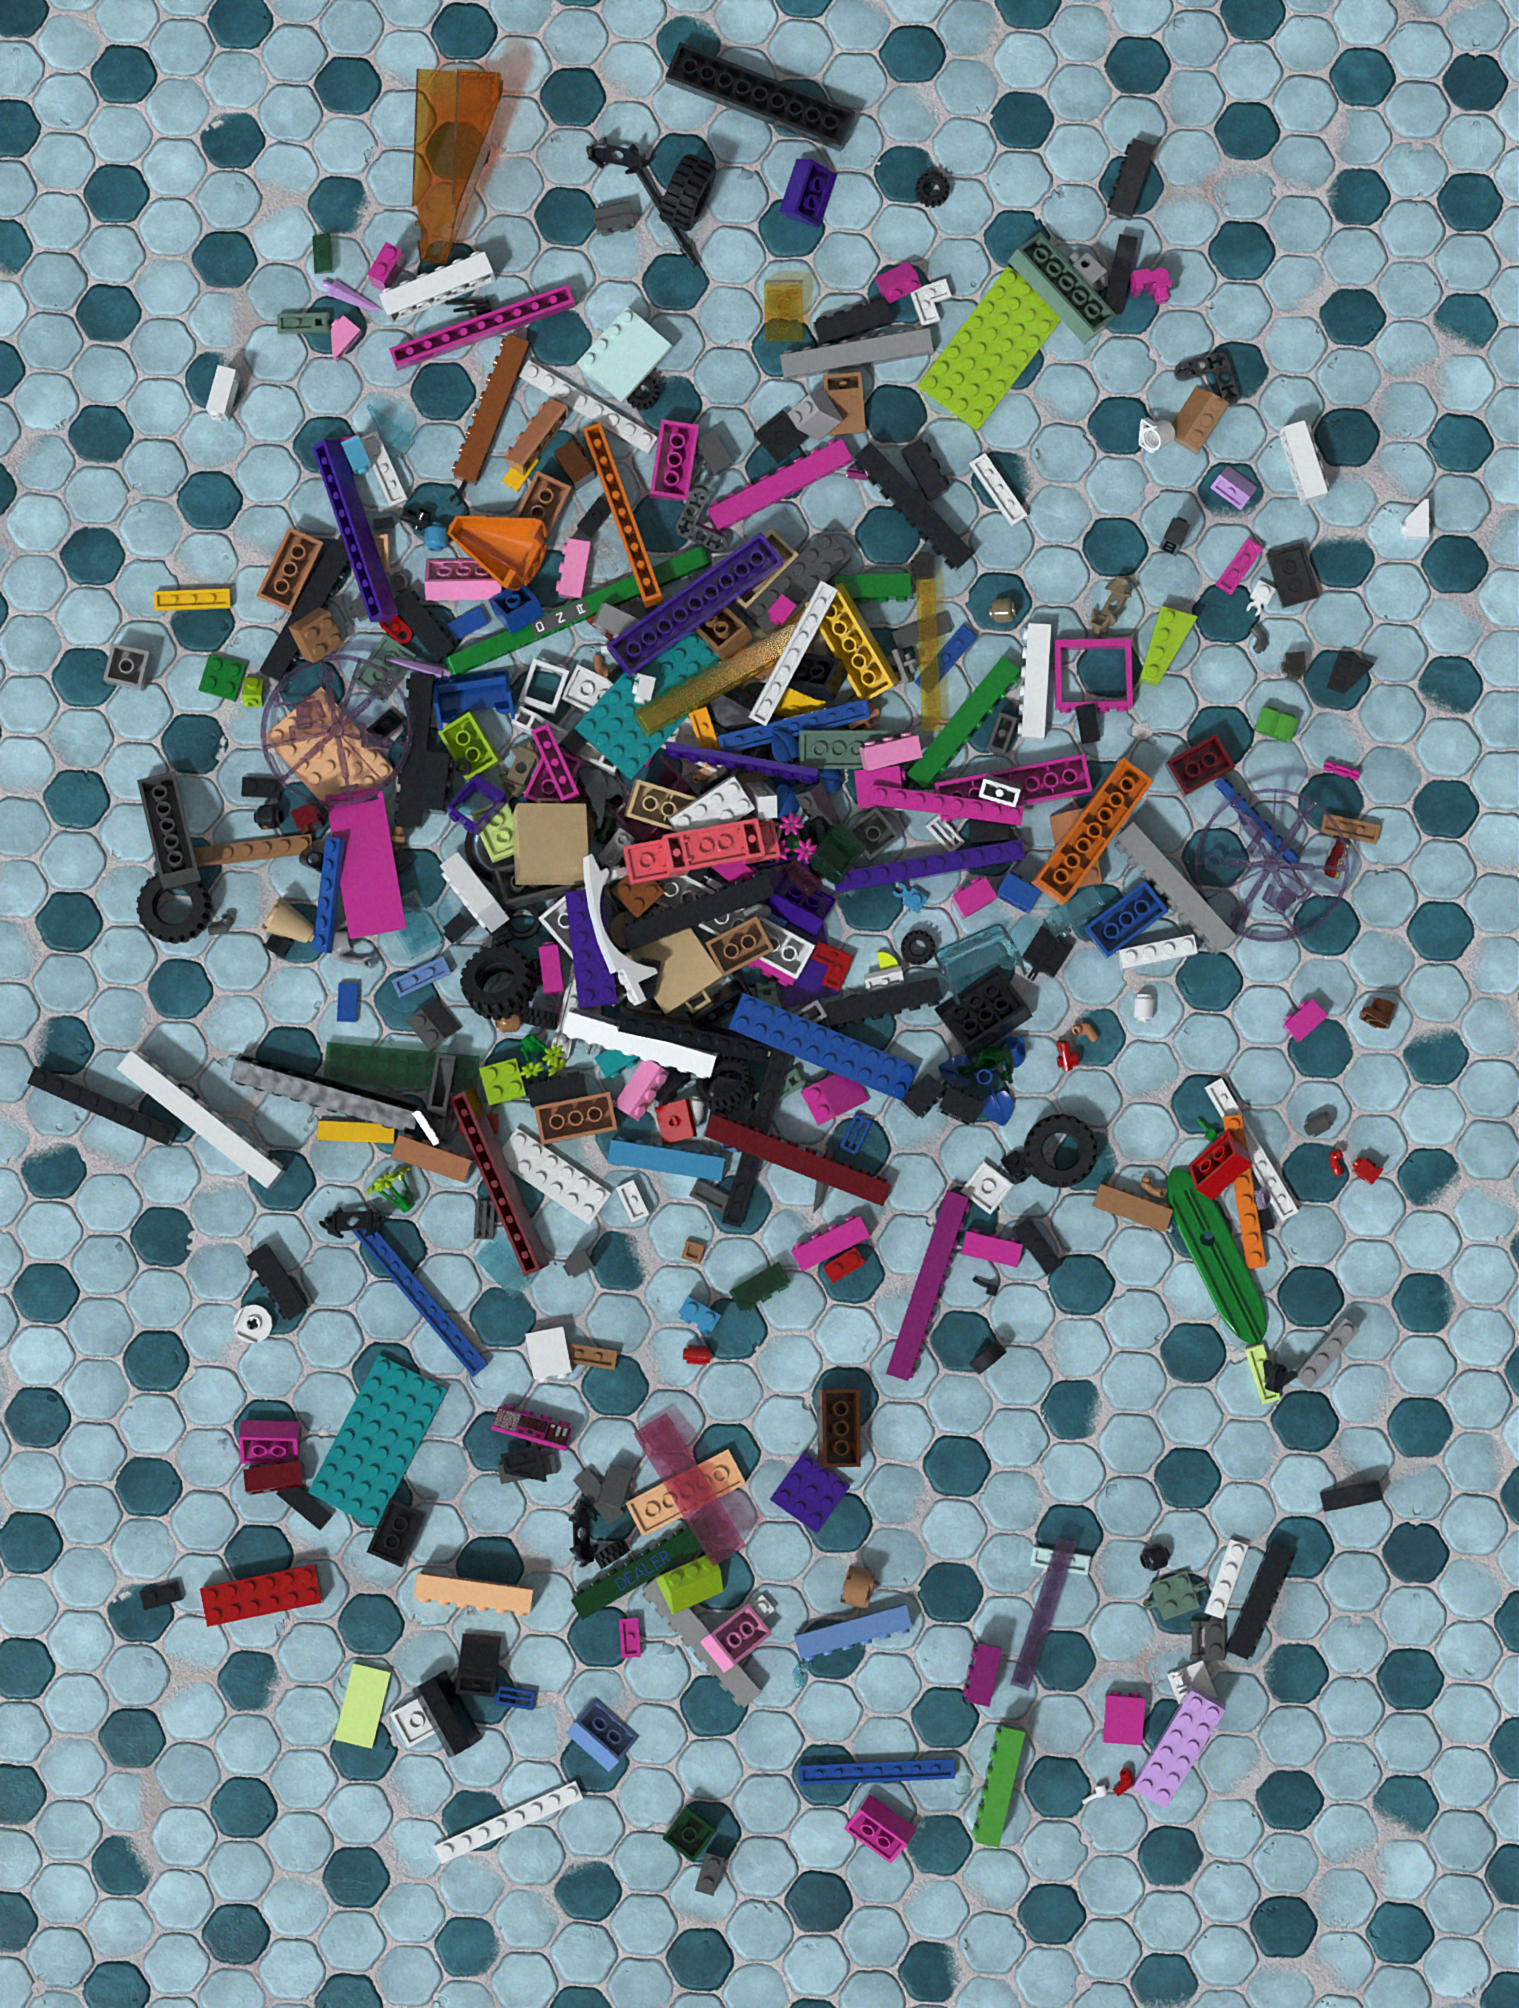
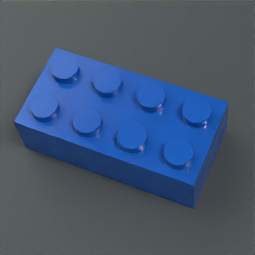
M1144 881L1085 926L1083 930L1105 959H1108L1164 916L1169 910L1148 883Z

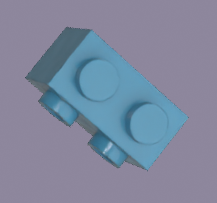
M688 1296L678 1312L681 1314L680 1319L689 1324L691 1321L698 1324L697 1329L706 1334L708 1330L710 1332L713 1331L721 1317L720 1314Z

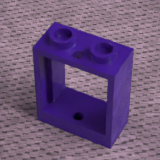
M475 774L447 805L448 816L452 821L461 823L469 833L473 832L479 835L507 804L506 794L478 774ZM477 790L493 801L494 804L475 824L458 810Z

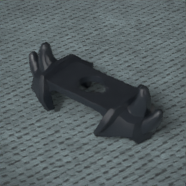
M604 137L600 143L592 144L591 147L589 145L586 146L588 159L601 169L604 168L603 162L626 166L629 169L625 171V174L641 172L651 162L650 159L646 160L644 154L639 153V149L635 144H632L628 149L607 144V138ZM620 151L623 154V158L617 160L611 153Z
M367 1204L366 1211L344 1213L341 1207H338L333 1212V1215L325 1217L324 1221H319V1224L322 1228L326 1229L328 1234L340 1239L344 1237L340 1233L341 1231L367 1230L365 1235L368 1237L383 1229L386 1216L372 1211L369 1204ZM353 1216L360 1219V1222L353 1226L347 1223L348 1219Z
M577 1499L579 1505L572 1507L575 1511L568 1519L573 1522V1547L569 1549L576 1556L574 1560L581 1562L579 1567L583 1568L589 1563L594 1562L593 1556L598 1550V1544L592 1547L590 1545L589 1524L590 1519L595 1522L598 1519L591 1504ZM580 1528H583L585 1531L582 1541L578 1537V1530Z

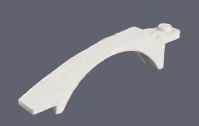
M590 854L583 858V873L588 909L596 939L610 974L618 972V979L627 990V998L635 1006L646 1001L638 982L658 972L654 967L638 964L624 956L607 936L601 920L600 897L609 871L607 868L600 871L593 855Z

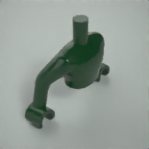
M1003 1041L999 1047L990 1046L984 1048L970 1067L966 1065L957 1067L958 1077L960 1078L964 1075L965 1078H969V1074L980 1069L982 1065L996 1068L1001 1063L1006 1062V1071L1000 1073L1001 1082L1008 1081L1009 1084H1012L1014 1062L1012 1052L1007 1049L1009 1043Z

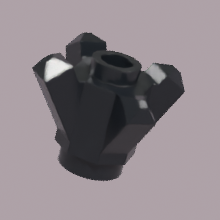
M1270 1360L1263 1362L1264 1382L1266 1383L1264 1388L1279 1393L1280 1389H1283L1285 1385L1298 1377L1296 1371L1288 1372L1287 1367L1282 1364L1276 1363L1274 1365Z

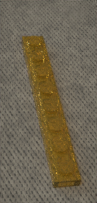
M935 579L916 580L922 732H941Z

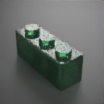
M779 1262L730 1290L729 1293L739 1310H745L747 1313L756 1307L754 1303L759 1300L763 1303L772 1298L771 1293L778 1290L780 1293L789 1287L787 1284L790 1280Z

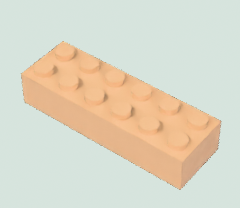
M419 1572L416 1578L414 1597L418 1598L419 1602L429 1603L431 1600H438L437 1604L449 1605L452 1602L457 1603V1607L468 1608L470 1605L476 1606L477 1610L487 1611L489 1608H495V1612L507 1613L509 1610L515 1611L514 1615L526 1616L527 1613L532 1611L535 1588Z

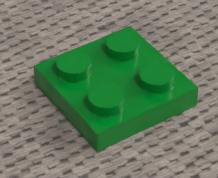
M209 654L198 691L236 702L246 665Z

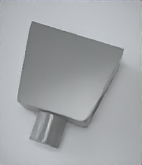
M1075 251L1070 255L1069 260L1073 263V268L1097 294L1108 285L1107 271L1089 253L1081 256Z

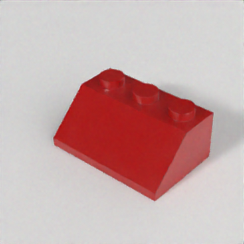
M1228 1129L1190 1163L1188 1167L1195 1189L1210 1200H1213L1253 1163L1247 1149L1233 1132Z

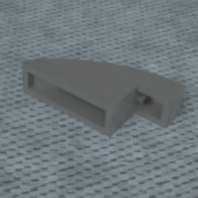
M437 1053L427 1112L441 1131L442 1139H444L456 1056Z

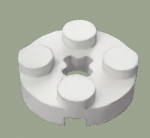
M249 1305L240 1309L235 1315L233 1322L237 1336L247 1343L262 1342L270 1335L273 1327L272 1316L264 1307L259 1305ZM255 1318L258 1327H254L252 1330L248 1321H253Z

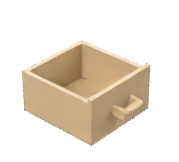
M537 798L536 803H517L512 815L515 885H584L583 858L589 855L586 804H561L560 798Z
M691 928L636 948L625 954L627 958L636 963L642 957L661 961L654 1000L665 1016L672 1017L686 1006L694 1014L711 1002L706 993L725 981ZM704 995L706 999L695 1008L690 1005Z

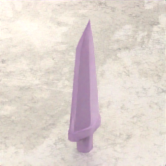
M336 279L333 283L323 280L321 283V287L328 290L327 295L368 311L382 310Z
M400 657L386 659L441 678V676L450 677L449 669L442 668L441 664Z

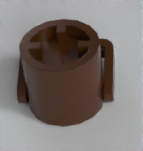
M1374 998L1370 1006L1364 1007L1360 1011L1359 1018L1374 1028L1389 1029L1396 1005L1385 999Z

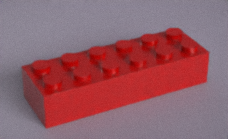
M317 1564L200 1588L207 1627L324 1602Z

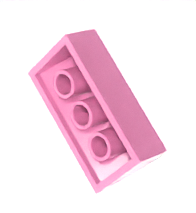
M474 559L426 560L424 580L426 601L488 600L503 591V587L487 571L482 569Z

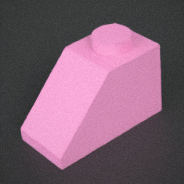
M344 315L341 318L338 317L331 325L332 355L336 362L342 358L362 335L361 330Z

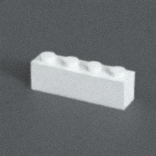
M1194 934L1117 951L1121 971L1194 956L1198 953Z

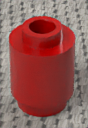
M687 1345V1348L683 1349V1360H686V1364H710L711 1348L700 1345Z

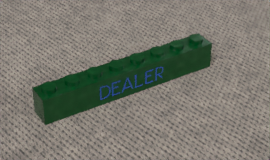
M699 1518L689 1523L690 1527L683 1530L680 1528L672 1533L674 1537L670 1540L662 1539L656 1543L657 1547L650 1551L647 1548L639 1553L640 1558L637 1560L629 1559L622 1564L624 1566L622 1569L617 1571L614 1568L606 1573L607 1578L600 1581L598 1578L589 1584V1589L585 1591L580 1589L573 1593L574 1598L571 1599V1602L581 1619L584 1620L716 1540L705 1519L701 1521Z

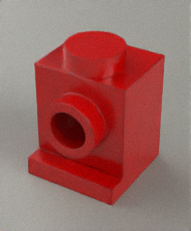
M1358 1156L1352 1164L1354 1168L1351 1172L1369 1185H1373L1384 1169L1382 1167L1375 1168L1376 1164L1369 1158L1365 1160Z

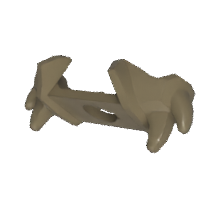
M1116 576V579L1105 587L1106 590H1111V595L1101 612L1098 614L1096 608L1092 609L1090 624L1093 626L1097 636H1101V632L1108 633L1107 627H1113L1118 622L1116 617L1127 597H1132L1130 592L1132 587L1129 583L1132 579L1130 577ZM1117 600V607L1110 611L1109 606Z
M533 737L529 742H525L521 746L511 747L513 754L516 755L513 765L508 774L498 775L504 781V792L507 799L518 797L526 791L529 784H525L534 762L536 761V764H538L541 759V754ZM522 761L526 762V771L518 773L516 771L517 764L522 763Z

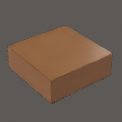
M686 1240L681 1258L700 1264L705 1245Z

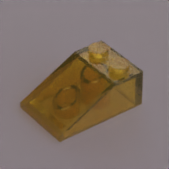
M765 280V341H803V280Z

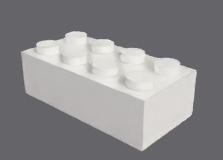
M1305 420L1284 426L1279 433L1301 506L1323 500L1330 489L1328 480L1324 479L1322 475L1324 471L1322 462L1318 461L1316 456L1318 454L1315 442L1312 443L1311 427L1309 424L1306 425Z
M731 775L669 816L668 820L676 832H683L736 822L754 810L755 807L736 778Z
M458 852L440 865L444 871L441 875L483 929L487 927L492 933L509 920V917Z

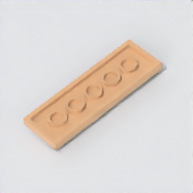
M729 1449L627 1501L626 1505L642 1537L739 1488L746 1484Z

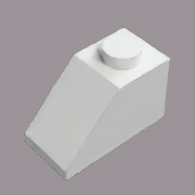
M1424 499L1401 523L1400 534L1404 535V540H1427L1429 538V499Z

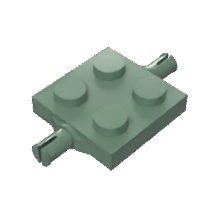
M1187 1571L1151 1583L1153 1600L1143 1603V1606H1147L1144 1609L1146 1611L1156 1607L1160 1611L1163 1621L1198 1609L1200 1605L1197 1600V1592L1207 1589V1585H1205V1581L1194 1585L1190 1581Z

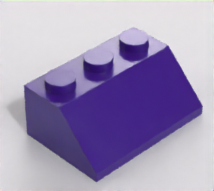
M796 159L779 212L792 220L820 228L837 174L812 159Z
M790 873L788 875L784 874L774 890L775 896L770 898L767 906L771 908L773 914L816 936L836 899L817 888H814L807 894L806 891L812 885L804 891L803 888L808 883L799 887L804 881L797 885L796 882L799 878L793 881L792 879L795 876L790 879Z

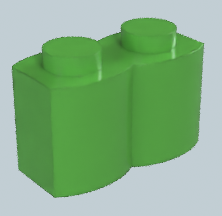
M1262 707L1254 731L1290 743L1299 720L1295 718L1294 714L1288 712L1281 714L1277 712L1278 709L1275 707Z

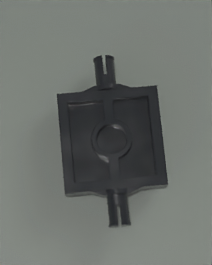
M1060 923L1056 932L1049 931L1041 926L1021 957L1023 961L1030 964L1033 968L1027 976L1030 979L1033 975L1031 981H1035L1039 972L1053 979L1074 947L1062 937L1067 929L1066 925L1063 927V923Z

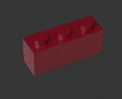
M312 803L290 811L296 828L302 835L324 827L325 817L320 808Z
M297 1458L287 1459L286 1463L279 1464L278 1461L267 1463L268 1466L260 1467L259 1464L250 1465L249 1469H243L245 1492L249 1495L306 1487L304 1463L300 1460L298 1461Z

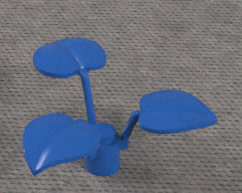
M772 732V753L774 758L778 762L793 764V759L799 756V745L796 739L786 732ZM818 769V782H822L827 793L836 792L842 787L843 777L839 769ZM782 776L775 778L774 785L776 789L774 793L777 795L776 819H780L781 816L787 817L790 812H793V814L798 812L800 804L795 796L797 793L792 791V787L796 783L802 782L801 780H786Z
M1011 1036L999 1041L995 1047H999L1003 1041H1007L1009 1043L1007 1049L1013 1054L1014 1068L1019 1067L1024 1062L1026 1054L1024 1038ZM957 1055L939 1065L940 1073L951 1085L960 1088L966 1087L971 1082V1076L977 1077L980 1084L987 1085L992 1095L986 1096L982 1101L984 1103L981 1108L986 1118L1001 1126L1007 1124L1013 1112L1012 1097L1006 1091H1000L996 1094L990 1084L994 1079L992 1072L998 1067L990 1068L989 1070L982 1069L978 1073H971L969 1078H965L964 1075L959 1078L956 1070L957 1067L962 1065L970 1067L973 1064L968 1057Z

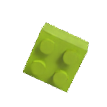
M516 1058L479 1068L490 1107L527 1096Z

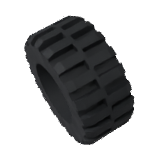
M687 154L681 159L672 175L661 204L659 217L662 222L683 231L693 229L713 187L717 171L714 164L692 154Z
M159 873L154 874L153 878H148L145 881L147 882L146 885L141 887L140 896L137 897L136 901L138 903L136 910L140 917L139 921L145 930L153 937L172 944L186 943L190 939L198 937V934L206 929L205 925L211 919L212 905L210 900L212 899L206 886L201 881L163 889ZM170 889L185 891L192 901V910L189 917L180 924H168L157 913L159 898Z
M494 944L490 948H487V946L482 948V951L479 953L475 952L472 955L473 958L467 960L465 963L466 968H463L461 972V990L471 1008L479 1016H483L486 1019L493 1017L494 1020H501V1018L506 1020L510 1019L511 1015L515 1014L517 1016L521 1013L520 1010L526 1009L529 1006L528 1002L533 1000L535 996L533 992L537 990V978L523 952H519L514 946L510 948L509 945L502 944L499 947L498 944ZM499 972L514 973L512 982L504 990L496 993L483 991L487 980L491 976Z
M1066 1114L1050 1115L1037 1122L1028 1132L1023 1146V1156L1031 1175L1042 1184L1054 1188H1066L1083 1181L1092 1172L1096 1164V1157L1098 1156L1097 1141L1093 1136L1092 1130L1087 1127L1085 1122L1077 1119V1117ZM1056 1133L1070 1135L1078 1145L1077 1160L1066 1169L1051 1167L1046 1163L1042 1154L1044 1142L1049 1136Z

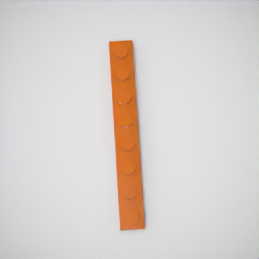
M1242 1114L1222 1117L1225 1132L1228 1129L1231 1130L1248 1151ZM1250 1166L1236 1178L1233 1185L1246 1265L1248 1269L1266 1267L1267 1264Z

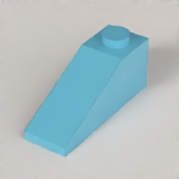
M359 435L341 442L354 474L359 473V475H363L369 472V468H372V465Z

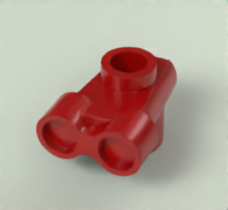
M1057 1041L1056 1046L1059 1056L1056 1057L1058 1067H1062L1063 1071L1073 1070V1067L1079 1065L1076 1051L1070 1052L1069 1041Z

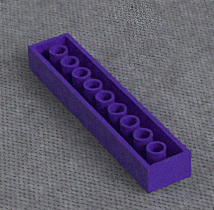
M760 532L607 644V650L628 678H633L637 673L648 667L780 570L784 565V561L762 532Z

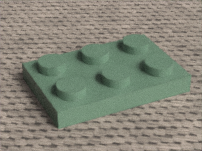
M385 634L352 681L385 703L409 669L386 659L400 657L415 660L417 656Z

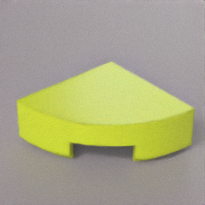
M877 952L880 971L899 967L897 960L892 955L885 952Z

